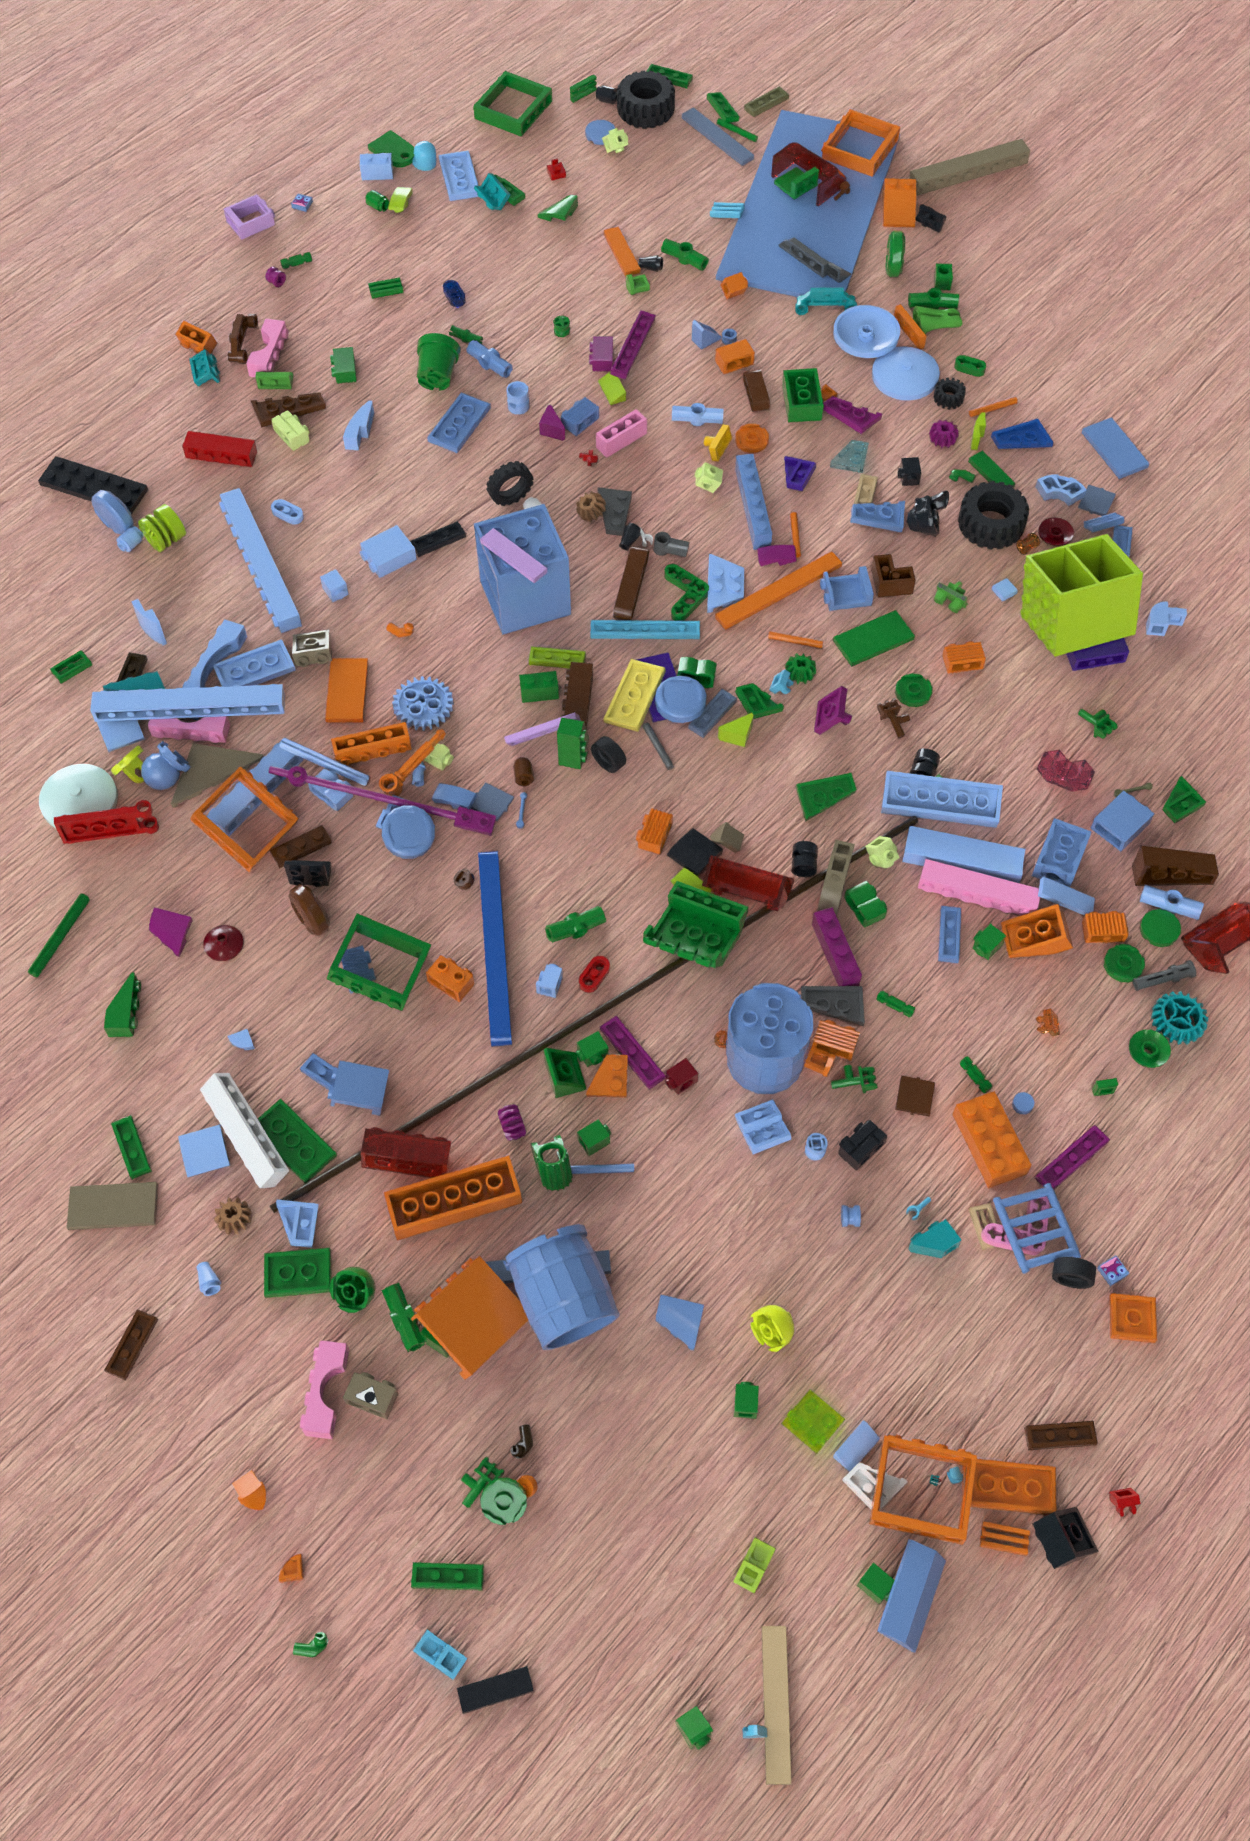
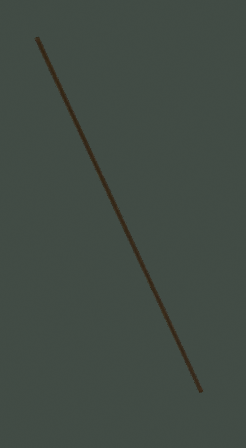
M913 816L882 836L892 839L907 830L909 826L918 823V819ZM865 846L852 854L850 864L868 853ZM827 869L746 917L743 928L823 881ZM682 957L678 958L280 1200H297L690 960ZM276 1202L270 1205L273 1213L278 1211Z

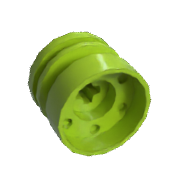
M166 504L153 511L154 516L148 514L145 518L138 521L144 537L158 552H162L166 547H170L171 540L177 542L186 536V530L182 521Z

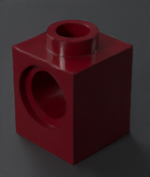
M685 1058L666 1071L665 1083L671 1091L674 1090L679 1095L698 1082L699 1073L688 1059Z

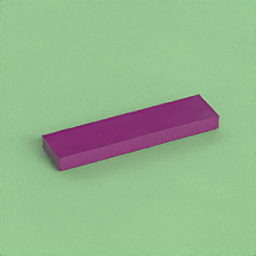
M617 1016L600 1026L601 1032L620 1055H628V1065L648 1090L666 1078L665 1074Z
M1096 1125L1092 1126L1035 1176V1179L1042 1186L1051 1183L1052 1188L1055 1190L1102 1149L1110 1139Z

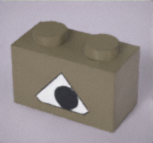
M354 1372L343 1399L346 1404L388 1419L398 1392L394 1388L395 1385L389 1381L382 1380L381 1383L374 1380V1377L368 1373L362 1372L358 1374Z

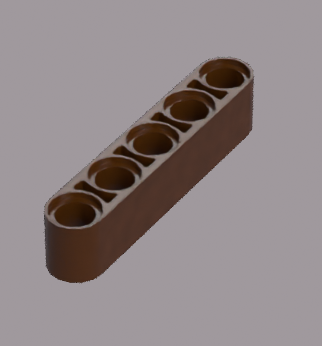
M631 546L615 602L613 618L632 620L648 562L649 549Z

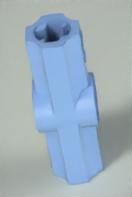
M695 403L691 407L673 406L672 421L690 422L693 426H702L704 423L723 424L724 409L705 408L701 403Z
M1148 885L1144 886L1140 897V902L1161 908V910H1166L1172 914L1177 913L1196 920L1200 918L1204 906L1202 902L1183 897L1177 890L1164 891Z

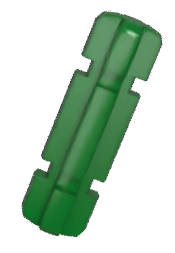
M306 252L303 255L291 256L289 259H281L280 263L283 269H287L289 266L294 267L304 264V262H311L312 256L310 252Z
M880 991L877 995V1001L886 1003V1006L898 1012H903V1015L907 1017L913 1016L915 1007L906 1005L902 1000L892 995L889 996L884 991Z
M970 1057L963 1058L960 1061V1066L967 1070L966 1073L976 1085H979V1089L983 1093L990 1091L993 1087L991 1082L985 1079L986 1076L976 1064H972L973 1061Z

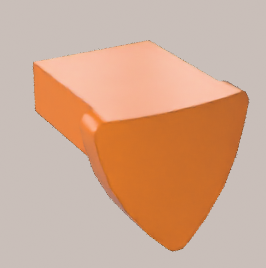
M812 1046L804 1067L827 1077L834 1066L836 1054L828 1053Z
M252 1470L232 1483L239 1495L238 1500L242 1505L254 1510L264 1509L266 1489L263 1482H259Z

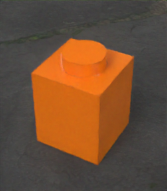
M740 272L724 278L720 286L728 300L744 294L748 288V281Z

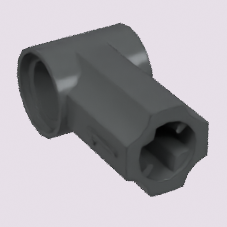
M658 532L655 535L653 551L659 556L669 553L686 557L690 542L671 538L666 532Z

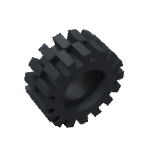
M947 377L946 380L941 379V381H938L934 391V402L938 406L942 405L943 409L945 407H948V410L951 407L956 409V406L959 408L963 404L966 387L963 382L960 383V380L954 381L955 378L949 380V377ZM945 392H951V393H953L954 395H949V394H946Z

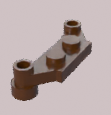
M237 314L235 321H233V329L229 334V342L231 343V351L228 352L229 362L247 363V351L241 350L247 328H257L258 326L256 314H248V316Z

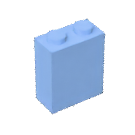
M397 525L360 543L361 558L363 561L368 562L370 570L376 573L379 578L417 560L415 547Z

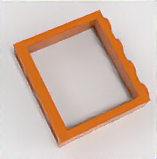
M850 109L845 116L843 115L841 122L836 125L834 132L830 133L828 140L823 143L821 149L823 152L822 159L873 177L899 140L900 126ZM850 126L885 138L870 160L835 148Z
M240 766L192 814L190 820L250 872L294 827L299 818L293 813L292 809H287L282 804V800L278 796L268 792V788L262 782L258 783L250 771L247 772ZM237 780L287 823L254 858L204 815Z
M897 1434L896 1436L884 1435L869 1524L963 1545L967 1538L977 1455L965 1451L966 1449L950 1450L948 1446L943 1444L927 1445L925 1441L920 1439L904 1440L902 1436ZM888 1450L966 1466L958 1529L879 1511Z

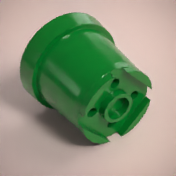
M429 333L419 338L417 343V354L419 356L417 378L418 383L428 390L439 388V391L449 387L454 366L458 362L461 352L460 345L453 338L440 333Z

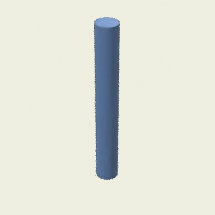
M634 1164L571 1166L572 1174L634 1172Z

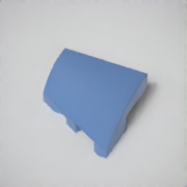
M661 1295L655 1321L662 1327H666L675 1338L678 1337L690 1350L694 1351L704 1305Z

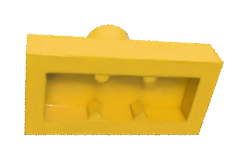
M723 424L715 437L705 436L704 446L709 447L712 461L718 462L732 440L729 425Z

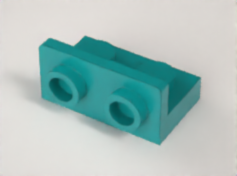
M204 349L189 359L193 380L198 387L211 378L216 383L220 382V371L216 364L217 359L212 353L210 354Z

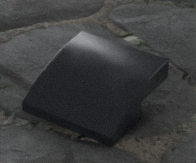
M692 828L670 849L667 856L698 877L709 868L711 862L722 855L723 848Z

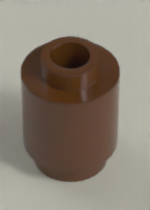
M525 757L516 759L513 765L515 782L523 787L529 786L534 781L532 763Z

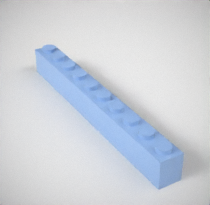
M240 488L220 494V509L222 513L226 512V515H224L228 525H232L230 527L232 535L238 538L236 540L238 548L244 551L242 552L245 563L249 562L250 564L247 565L251 575H255V578H253L257 588H261V591H259L263 601H267L265 605L268 613L273 614L271 618L275 628L279 627L280 632L284 633L301 627L299 613Z
M282 684L92 692L90 711L95 722L285 714V692Z

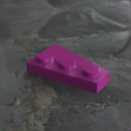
M834 396L823 403V410L860 434L880 421L883 415L879 412L876 414L868 412V408L865 407L859 409L854 407L851 402Z

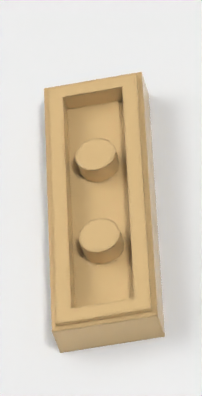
M865 474L860 475L854 504L872 503L878 477Z

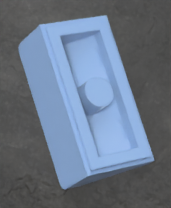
M863 1420L834 1453L833 1458L850 1472L861 1462L880 1438L868 1423Z

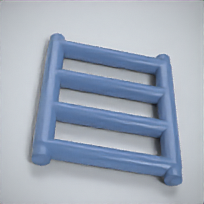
M1051 1183L1045 1184L1044 1188L1004 1199L1000 1197L993 1198L995 1208L1023 1274L1029 1272L1030 1268L1054 1262V1260L1060 1257H1081L1079 1248ZM1045 1196L1048 1197L1052 1208L1009 1219L1005 1207ZM1056 1216L1060 1228L1017 1239L1014 1227ZM1064 1236L1069 1247L1068 1249L1026 1260L1022 1251L1023 1247Z

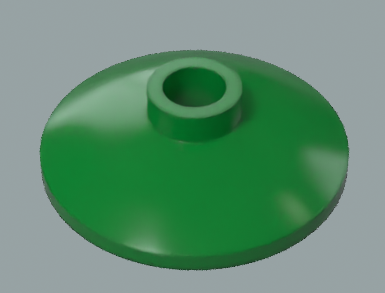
M1149 1029L1140 1030L1129 1041L1130 1055L1141 1066L1157 1068L1164 1065L1170 1057V1044L1157 1031Z

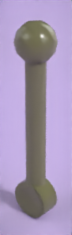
M1146 783L1144 786L1130 788L1122 791L1120 789H1116L1114 792V796L1117 797L1123 791H1125L1126 793H1130L1143 789L1151 790L1153 785L1151 783Z

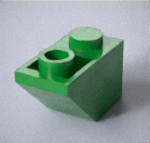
M697 1706L675 1720L690 1750L695 1746L697 1750H700L710 1743L713 1729Z

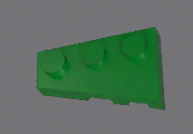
M852 773L799 783L795 787L805 822L856 793L857 790Z

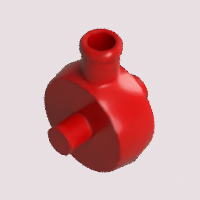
M589 450V453L579 454L580 459L588 462L587 466H592V463L598 462V455L593 454V450Z

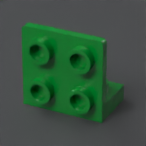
M795 167L775 179L774 184L795 200L818 186L819 170L814 167L804 173L798 167Z

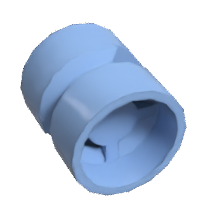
M521 381L510 383L506 390L508 409L513 414H524L529 409L528 386Z

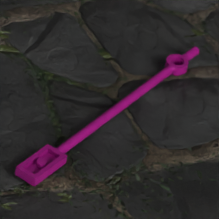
M274 766L269 767L270 774L288 778L290 784L295 787H301L306 783L397 806H416L429 814L455 820L454 827L492 836L496 822L495 815L459 807L456 813L310 776L300 766L292 767L290 770ZM296 773L301 774L299 777H294Z

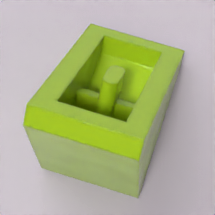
M750 713L719 726L718 739L745 747L753 726L754 715Z

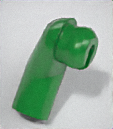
M317 1632L315 1638L309 1644L295 1642L293 1655L316 1657L327 1647V1635L324 1632Z

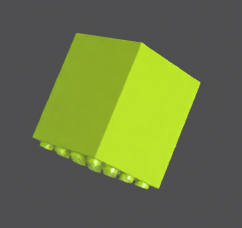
M1108 534L1026 555L1021 617L1028 623L1030 629L1037 634L1038 639L1045 644L1047 650H1050L1054 657L1136 634L1143 572Z

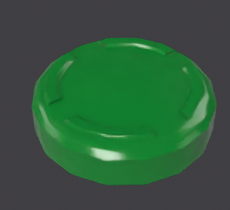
M893 231L888 237L885 266L888 277L897 278L903 271L905 235L902 231Z

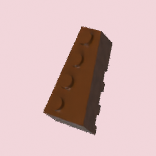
M1141 845L1132 864L1135 886L1214 885L1219 876L1215 854Z

